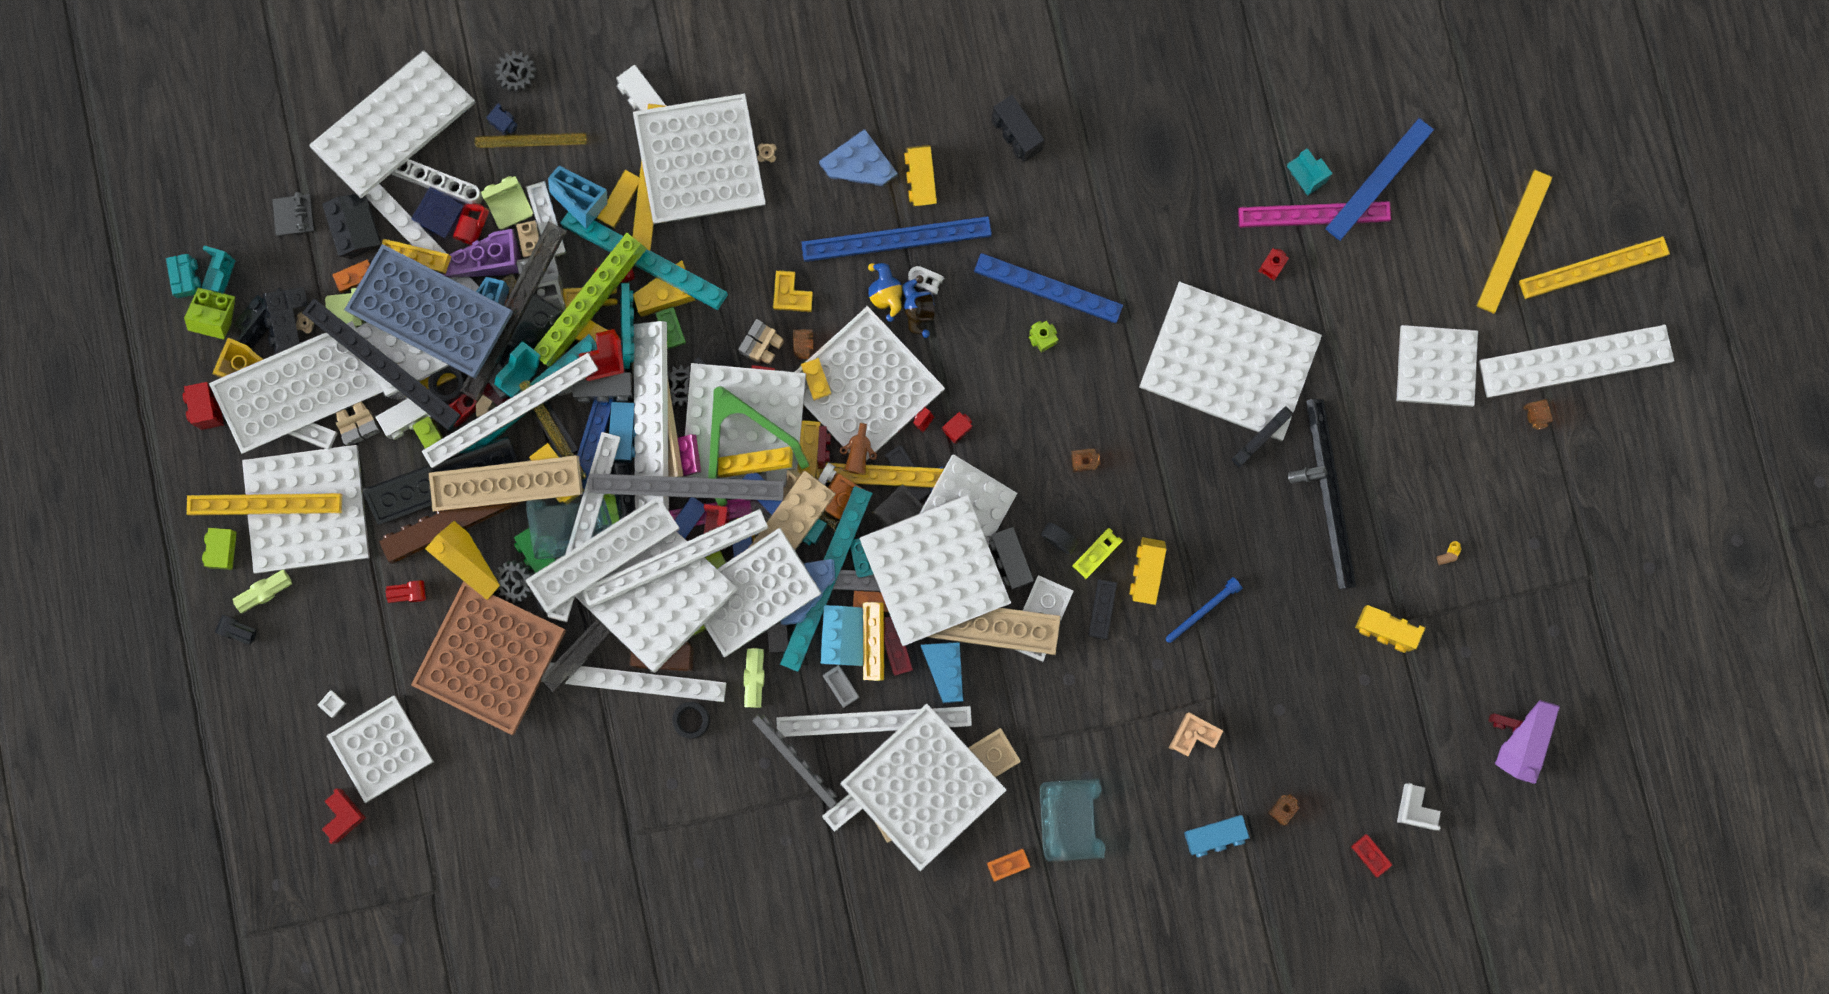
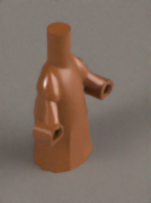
M860 423L858 434L853 436L847 445L840 448V453L846 455L848 449H850L843 470L845 472L866 475L867 451L871 460L877 458V454L871 448L870 440L865 436L867 424Z

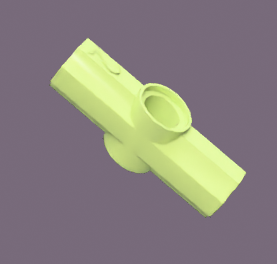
M281 570L267 579H262L252 584L249 590L233 598V603L240 613H244L258 604L270 601L275 597L276 593L292 585L291 578L285 570Z
M747 649L746 669L744 670L745 707L761 708L764 649Z

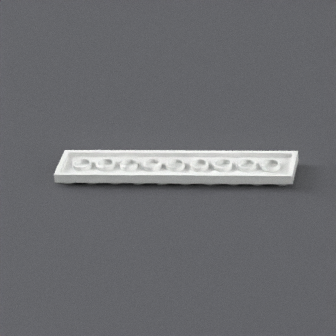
M658 321L633 324V343L635 346L634 430L637 433L634 437L636 451L635 475L668 477L667 322ZM635 495L636 510L657 496ZM658 496L669 512V496Z
M1666 325L1483 359L1478 362L1486 397L1491 398L1673 363L1674 357Z

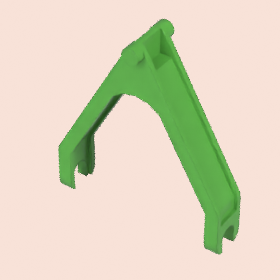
M718 386L714 389L708 478L717 479L721 424L728 415L734 413L747 415L791 446L801 469L809 467V463L797 439L723 386ZM715 498L718 506L724 507L728 504L726 498Z

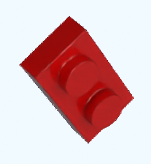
M1367 834L1351 846L1375 877H1379L1392 866L1390 861Z

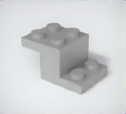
M554 252L517 260L516 263L521 278L520 289L525 307L532 295L536 294L565 311L563 284Z

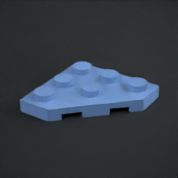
M865 129L819 161L821 167L832 179H845L851 182L884 186L898 176V173Z
M834 560L803 563L821 593L835 581ZM823 594L781 620V624L802 623L807 617L805 615L818 603Z

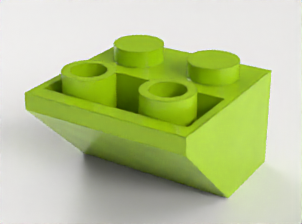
M198 288L184 317L188 331L225 340L232 323L235 296Z

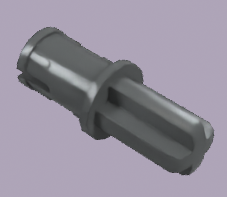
M1324 466L1310 469L1305 467L1304 470L1290 471L1288 479L1291 484L1302 481L1310 482L1313 479L1325 478L1327 470Z

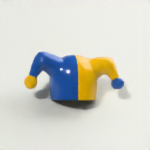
M870 263L868 269L870 271L877 270L879 272V279L870 285L868 291L869 298L880 309L890 307L891 312L886 318L889 322L894 321V316L901 310L902 285L896 278L892 277L888 264Z

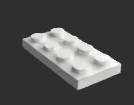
M1038 575L1023 611L1061 616L1062 619L1073 590ZM1016 650L1042 662L1046 656L1043 653Z

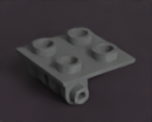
M297 192L292 197L272 199L276 236L314 231L310 194L302 195L301 192Z

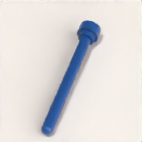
M1234 577L1229 579L1225 589L1166 637V641L1168 643L1173 642L1228 595L1237 594L1243 588Z

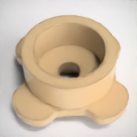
M774 144L758 145V161L774 162L776 160L774 156L776 146Z
M302 312L299 313L296 323L297 331L302 330L306 334L311 333L314 322L302 314Z

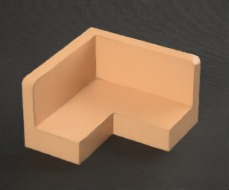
M1186 713L1169 748L1188 757L1196 740L1215 748L1223 730L1191 713Z

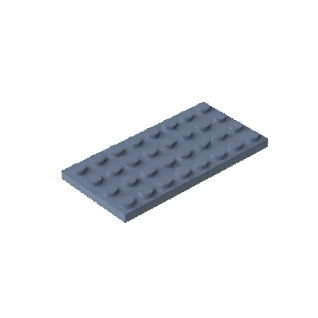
M384 244L381 245L344 309L353 316L475 379L513 314L511 309Z

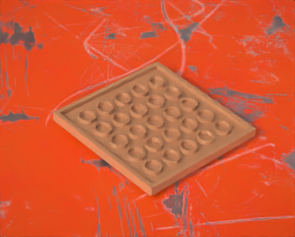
M463 581L411 686L514 735L566 630L494 595L486 600Z

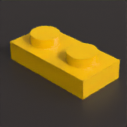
M819 358L802 363L801 367L803 373H806V381L813 400L832 395Z

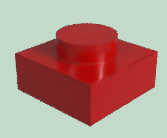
M924 407L922 411L916 414L913 423L917 429L924 432L935 417L931 411Z

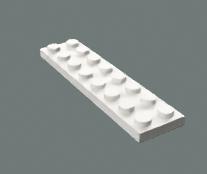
M657 496L525 581L548 614L679 530V527Z

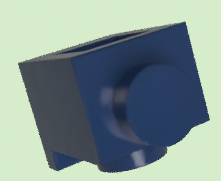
M499 104L486 117L488 122L506 137L509 133L512 134L518 126L513 121L514 117L508 111H504Z

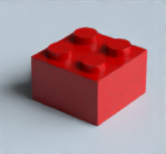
M203 382L184 386L183 400L188 407V411H186L188 422L201 430L223 426L222 411L209 383Z

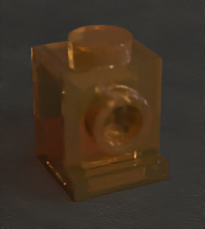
M812 329L793 330L794 355L798 356L799 359L810 358V350H813V339H809V337H813Z
M1547 399L1528 403L1524 406V410L1529 411L1527 413L1528 420L1532 423L1533 428L1536 427V430L1547 428V424L1553 421Z
M1095 449L1075 450L1071 453L1073 472L1096 470L1097 465H1100L1099 453H1096ZM1083 458L1089 459V463H1088V464H1084V463L1082 462V459H1083Z
M1282 795L1268 814L1281 825L1286 826L1300 807L1297 806L1298 801L1293 796L1288 795L1287 797ZM1284 805L1289 806V812L1285 813L1283 811Z

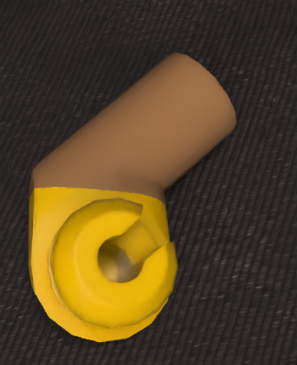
M1451 542L1447 553L1437 556L1438 565L1454 562L1458 559L1461 552L1459 542Z

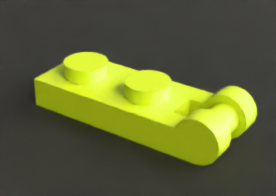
M1110 528L1072 566L1085 579L1123 541L1120 537L1117 538ZM1106 539L1112 543L1109 547L1104 543Z

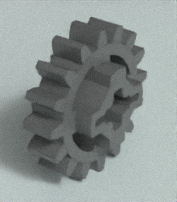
M513 51L512 56L505 53L506 58L500 57L501 64L495 65L499 69L495 71V75L499 76L497 78L498 83H501L503 89L507 87L509 92L515 89L516 93H519V88L526 91L525 86H532L530 80L536 79L533 75L537 73L536 69L533 68L535 66L534 62L530 61L528 55L524 57L523 52L516 55L515 51ZM513 67L517 70L519 77L514 74Z
M680 365L677 370L673 366V372L667 370L668 382L672 381L673 387L670 389L672 405L675 406L679 402L680 407H683L685 402L688 405L691 368L688 366L684 370L683 366ZM685 374L684 377H677L676 375ZM678 384H684L685 388H679ZM679 395L686 396L684 398H677Z
M517 560L508 561L499 566V571L494 574L498 577L497 581L500 584V587L497 589L501 591L499 596L505 595V601L512 599L513 603L521 602L531 596L530 592L532 590L525 580L533 576L534 573L528 572L529 566L523 567L524 562L517 564Z

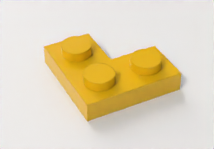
M776 271L773 309L811 312L813 292L794 291L795 272Z

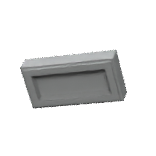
M839 665L823 675L843 708L860 698Z

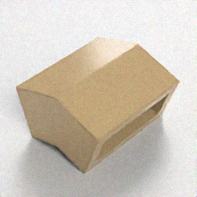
M482 395L476 404V417L479 418L497 405Z

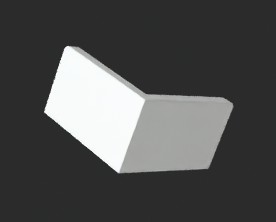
M1410 783L1404 784L1397 822L1431 830H1440L1438 822L1441 811L1422 807L1425 788Z

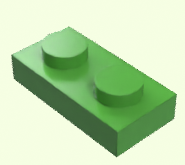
M674 307L656 312L658 321L667 322V348L671 349L686 344Z

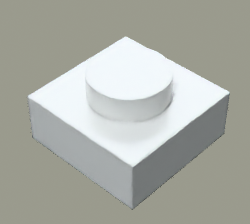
M330 690L319 702L318 706L331 718H334L347 703Z

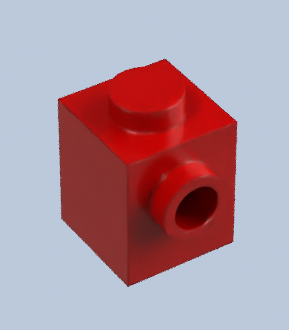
M1272 248L1258 271L1275 281L1289 258L1284 251Z

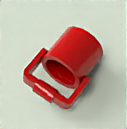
M466 204L462 210L453 238L465 244L473 245L472 243L480 237L489 210L480 204ZM470 210L481 212L478 220L468 217Z

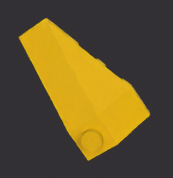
M228 338L212 374L222 378L263 359L247 345Z

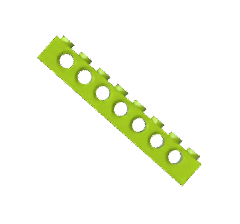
M628 233L623 236L534 348L540 354V361L550 367L561 358L646 251V247Z

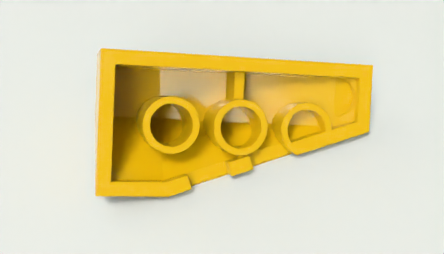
M453 521L425 548L486 600L500 587L499 582L472 540L471 535L457 522Z

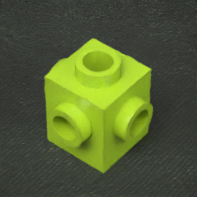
M1047 320L1043 323L1039 321L1031 326L1029 340L1034 347H1038L1041 353L1058 343V338L1055 335L1057 331L1053 324H1048Z

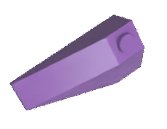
M513 229L493 232L488 235L489 237L481 241L477 240L472 243L473 245L449 254L452 257L446 274L442 275L453 278L519 273L516 262L521 259V254Z
M1539 700L1525 717L1524 722L1519 728L1514 730L1509 740L1505 741L1501 746L1495 765L1517 779L1535 784L1543 765L1559 705Z

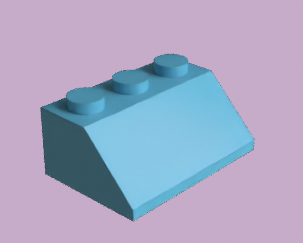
M824 605L821 664L863 666V608Z

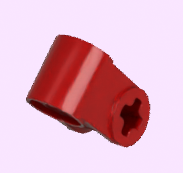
M464 393L456 401L449 404L451 408L461 415L454 424V427L461 425L476 411V404L479 401L477 396L472 393ZM469 398H473V399H474L473 405L470 406V407H467V406H466L467 400H468Z

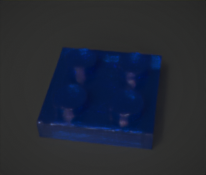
M429 187L411 220L445 239L464 205Z

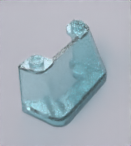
M604 497L592 538L613 525ZM541 499L529 500L527 502L526 510L532 550L536 559L566 555L581 502L546 506L545 501Z
M1099 779L1053 781L1041 784L1040 802L1044 856L1048 861L1105 858V844L1101 839L1095 838L1093 799H1097L1101 794Z

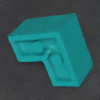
M1308 148L1302 151L1299 157L1287 164V168L1307 195L1325 185L1332 175V172L1322 158L1316 161Z
M204 245L203 250L211 255L212 258L202 284V289L224 294L236 260L225 251Z
M522 341L510 354L508 364L496 375L494 385L511 398L514 397L536 375L540 354Z

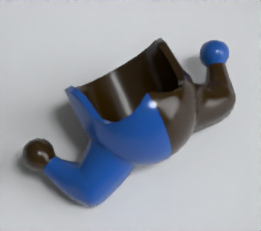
M918 275L915 279L902 285V291L906 299L904 311L908 317L910 332L927 338L930 332L922 330L919 325L921 322L934 320V300L931 292H917L914 289L917 283L924 281L923 276Z

